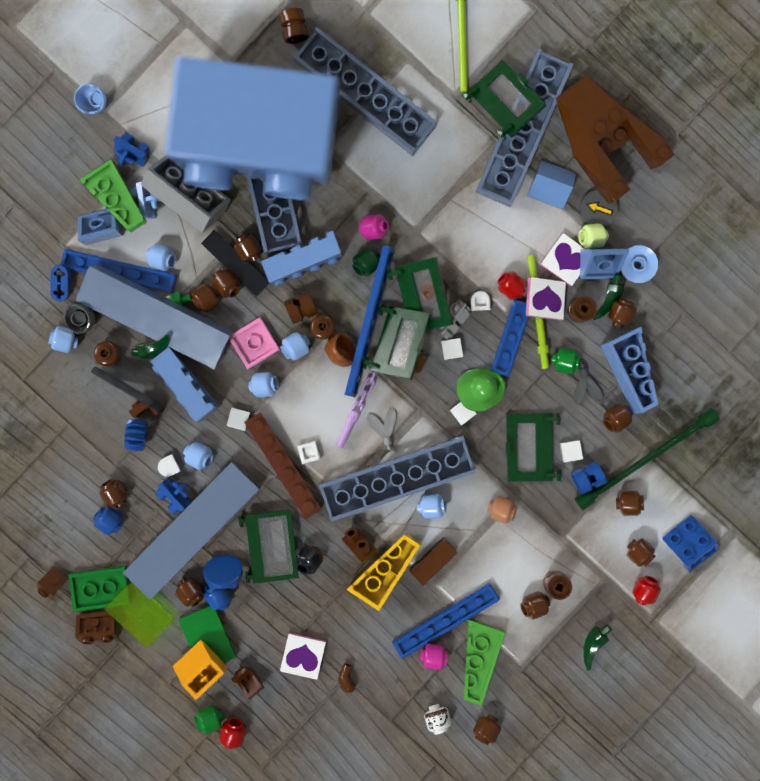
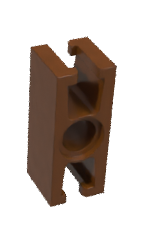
M442 537L409 571L424 586L458 552Z

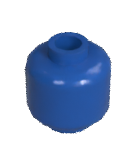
M108 506L105 508L101 507L93 517L94 526L106 535H110L113 532L117 533L123 525L121 523L122 515Z
M207 585L204 597L211 609H220V611L227 609L233 598L229 588L210 589Z

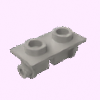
M458 300L450 307L454 324L436 328L435 331L442 334L447 340L452 338L460 328L455 322L458 321L460 324H463L470 315L471 309L466 306V303Z

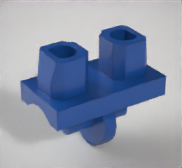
M127 132L121 137L116 136L113 139L115 142L114 150L117 151L115 155L120 158V165L124 166L126 163L133 165L134 162L142 167L146 165V157L149 153L148 145L141 142L137 148L132 145L135 142L134 137Z
M169 477L157 486L159 489L155 495L159 500L163 501L167 497L172 502L168 506L172 514L179 511L182 512L192 503L187 497L189 494L185 491V488L188 486L186 482L180 485L177 481L173 482Z

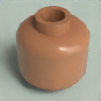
M497 496L494 501H490L487 511L490 512L491 519L507 524L510 520H514L517 506H515L513 500Z

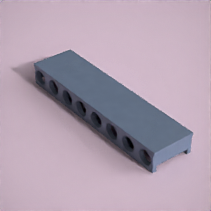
M316 27L315 32L297 55L293 56V62L305 72L338 77L340 100L411 156L415 155L436 128L437 121L318 27Z
M539 48L525 78L528 80L527 85L546 104V107L512 138L508 134L505 135L507 137L506 140L499 137L476 189V193L508 207L514 202L556 106V98L560 96L574 65L571 62L569 64L541 52L542 50ZM519 92L511 112L518 118L532 104Z
M247 176L263 250L266 256L290 251L293 247L303 245L292 199L265 194V179Z
M99 264L88 267L75 300L156 341H159L165 335H169L168 347L213 369L219 364L228 340L233 333L232 330Z
M462 435L320 483L319 487L332 522L476 472L464 436Z
M231 462L123 574L151 600L244 506L260 487L247 477L234 462Z

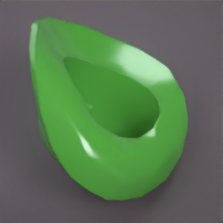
M490 369L469 370L462 374L457 381V395L462 405L471 411L481 412L495 406L501 401L505 393V381L500 374L492 372Z

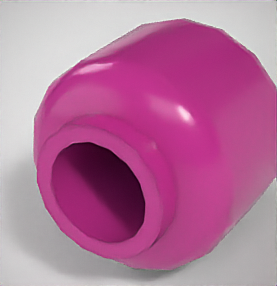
M381 214L367 215L363 217L359 224V231L367 240L382 239L389 229L387 220Z
M427 644L425 650H421L420 661L424 662L426 669L442 670L444 666H447L448 650H445L443 645Z

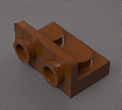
M116 612L76 615L75 638L82 644H93V641L100 640L101 642L108 643L112 642L113 639H118V634L116 633Z

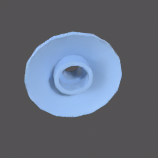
M635 245L628 248L629 253L621 268L623 276L633 283H644L652 279L658 269L656 254L650 248L643 245ZM635 262L640 263V268L634 266Z

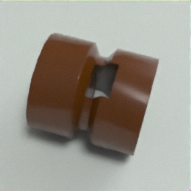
M290 8L280 12L279 18L281 27L284 28L283 36L285 43L296 44L309 38L307 26L304 24L303 9Z
M309 291L300 294L298 299L293 297L284 301L293 324L303 321L305 316L310 318L318 314Z
M587 296L571 301L567 308L569 318L576 323L591 320L597 312L595 301Z
M554 570L545 575L543 586L552 598L563 600L571 594V581L562 572Z

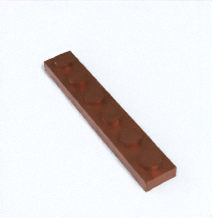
M261 412L245 421L244 423L305 520L322 510Z

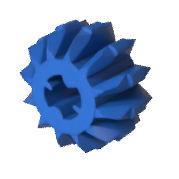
M130 419L127 422L124 436L126 449L131 451H143L145 449L148 434L147 421Z

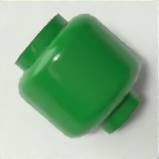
M562 347L557 353L553 354L552 364H555L557 372L573 374L575 370H579L581 355H578L577 350Z
M210 705L198 710L194 720L199 732L202 731L203 734H209L221 728V721L224 718L221 709L216 710L215 706Z

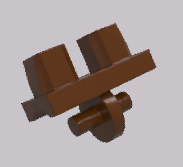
M351 527L345 532V536L341 538L343 543L362 564L370 556L377 553V549L357 527Z

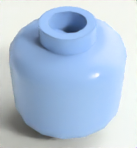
M154 244L146 252L148 265L152 268L167 271L176 263V255L171 247Z
M57 326L51 330L48 344H51V348L55 351L69 353L72 348L76 349L79 337H75L73 329Z
M295 332L282 340L280 348L287 359L296 361L308 354L310 341L306 335Z
M271 372L256 373L252 376L251 381H249V390L257 398L271 397L279 387L277 377Z
M200 442L187 445L184 449L185 463L198 470L208 468L213 461L212 450Z
M440 494L423 495L421 502H418L417 505L418 512L422 513L425 519L442 518L443 514L447 512L446 499L442 498Z

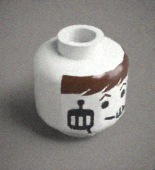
M440 704L429 706V711L424 714L428 730L434 732V735L449 731L448 727L451 726L452 721L448 709L440 707Z

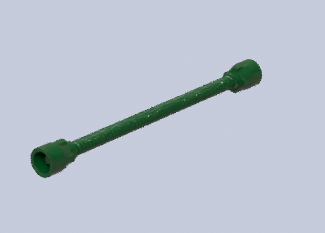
M713 408L706 410L698 416L695 424L689 426L679 435L677 434L673 439L671 438L667 443L665 442V444L659 446L620 472V474L608 480L606 484L598 487V489L596 488V490H591L575 497L576 503L584 511L596 503L595 499L599 495L619 483V481L621 482L625 477L627 478L635 470L637 471L666 452V450L690 436L694 431L696 432L704 427L709 428L720 421L718 414Z

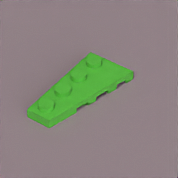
M111 159L80 179L89 191L99 199L129 232L132 233L147 223L116 164Z
M469 619L464 700L482 706L506 631Z

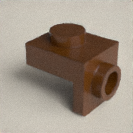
M136 401L131 405L132 409L128 412L133 418H136L150 407L140 401ZM150 408L155 416H158L162 413L160 410L157 412L156 410Z
M53 566L37 583V592L43 598L48 597L51 600L54 594L68 581V577Z
M242 667L231 678L234 683L238 684L245 697L249 700L265 688L252 668Z

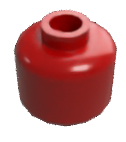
M514 271L504 272L497 281L498 290L510 300L521 298L526 291L524 289L526 281Z
M646 575L645 577L638 578L632 594L636 598V602L641 605L654 604L661 592V587L658 580Z
M237 718L225 721L222 724L219 736L221 744L228 749L240 747L244 742L246 734L245 725Z

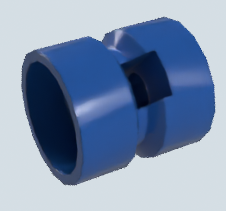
M596 461L586 465L584 470L579 468L571 472L572 479L581 495L591 491L593 486L598 488L607 483L605 475Z

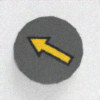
M594 190L583 197L579 213L585 224H602L606 227L617 216V201L608 204L599 191Z

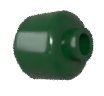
M362 249L353 257V270L359 276H370L378 268L379 253L374 249Z

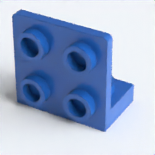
M692 515L662 538L683 562L684 568L689 573L719 550L718 542Z

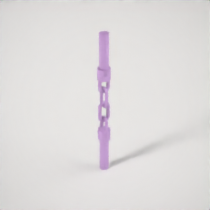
M372 372L371 376L365 379L361 388L362 395L359 401L354 403L347 417L348 421L336 444L341 448L344 447L354 423H357L364 407L363 400L365 396L371 393L375 385V372ZM369 380V382H372V384L369 388V391L367 392V389L364 390V388ZM357 404L361 406L359 412L354 410Z

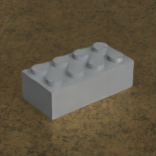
M165 155L147 169L141 186L203 233L224 215L231 199L219 190L186 184L184 182L185 169L180 168Z

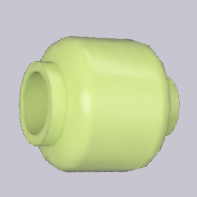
M586 224L578 234L580 244L586 249L602 248L609 238V233L602 224Z

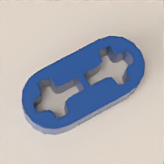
M64 264L56 265L51 270L50 293L55 301H64L69 298L71 293V271ZM60 269L62 272H65V275L61 277V281L60 275L57 274V271ZM60 285H61V291H64V292H65V294L62 295L61 297H60V294L57 293V290L60 289Z

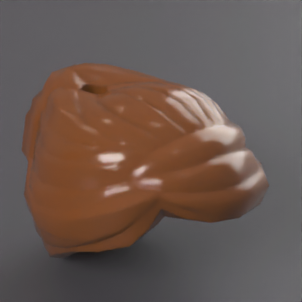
M342 332L328 338L324 350L331 362L341 367L351 366L355 356V349L351 338Z

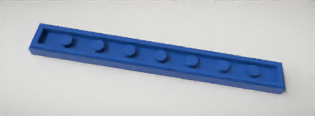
M383 245L344 394L347 396L356 397L363 372L362 360H365L367 357L379 311L378 308L387 280V269L390 268L394 250L389 246Z

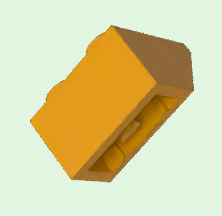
M201 639L173 665V668L182 686L196 700L225 673L227 666Z

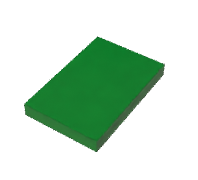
M127 565L69 573L68 578L73 612L131 604L129 579L123 574L127 569Z
M207 606L178 619L190 649L202 639L223 662L236 658L235 651L217 610Z

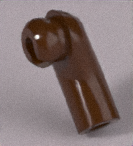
M344 663L338 681L344 692L352 693L356 688L349 678L353 666Z

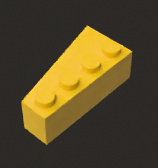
M407 533L404 534L347 590L379 611L422 543Z

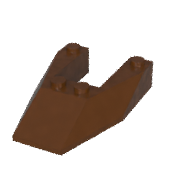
M587 75L556 98L574 158L608 204L617 201L631 190L608 158L610 154L628 140L632 142L651 170L660 167L675 155L666 141L635 111Z

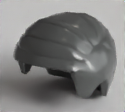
M72 304L66 308L63 314V324L66 328L73 329L75 334L86 333L95 324V313L84 304Z

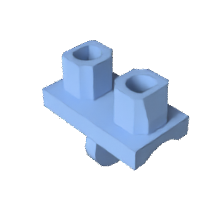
M142 182L136 183V187L130 189V192L134 199L139 201L138 207L144 218L156 219L155 209H158L157 202H161V200L141 186Z

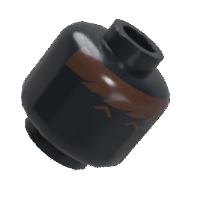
M304 546L295 558L296 569L304 575L314 574L323 562L321 551L315 546Z

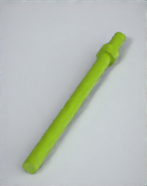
M455 0L458 5L460 93L468 92L465 1L467 0Z
M529 255L527 257L530 277L538 278L535 255ZM535 317L539 343L537 350L538 354H540L542 369H548L549 345H546L543 318Z

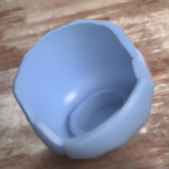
M81 85L74 95L76 107L85 114H97L106 107L107 98L105 92L97 85Z

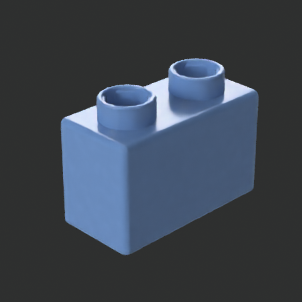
M178 56L175 58L165 153L180 168L185 169L184 182L191 186L213 190H230L232 188L233 175L264 178V193L267 195L285 199L309 200L311 198L312 185L327 186L330 183L340 103L338 77Z

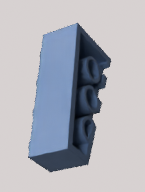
M333 231L326 233L327 238L317 237L310 240L308 246L304 244L298 245L290 249L288 254L285 251L261 261L269 283L279 286L286 283L285 279L290 277L297 279L304 276L303 272L310 270L312 273L322 269L321 266L328 263L330 266L340 262L339 259L342 258Z
M642 327L633 329L600 345L633 414L643 413L658 405L654 382L651 380L649 371L651 368L645 353L647 350L642 339Z
M168 347L151 361L154 365L152 369L158 376L161 375L165 380L164 384L170 391L174 392L178 402L185 407L195 422L203 421L219 408V405L174 349Z

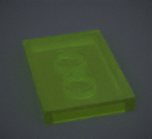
M132 582L105 607V610L146 648L174 621V618L153 598L150 600Z

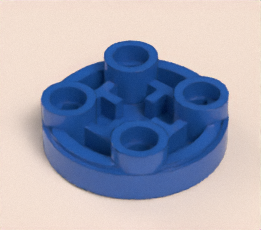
M219 555L206 563L203 573L210 589L236 588L239 585L243 569L241 562L236 557Z

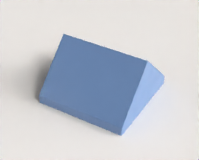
M540 160L527 196L563 209L573 189L576 173Z
M108 209L78 216V240L84 245L123 236L120 222Z
M580 249L581 279L613 278L614 274L620 273L629 250Z

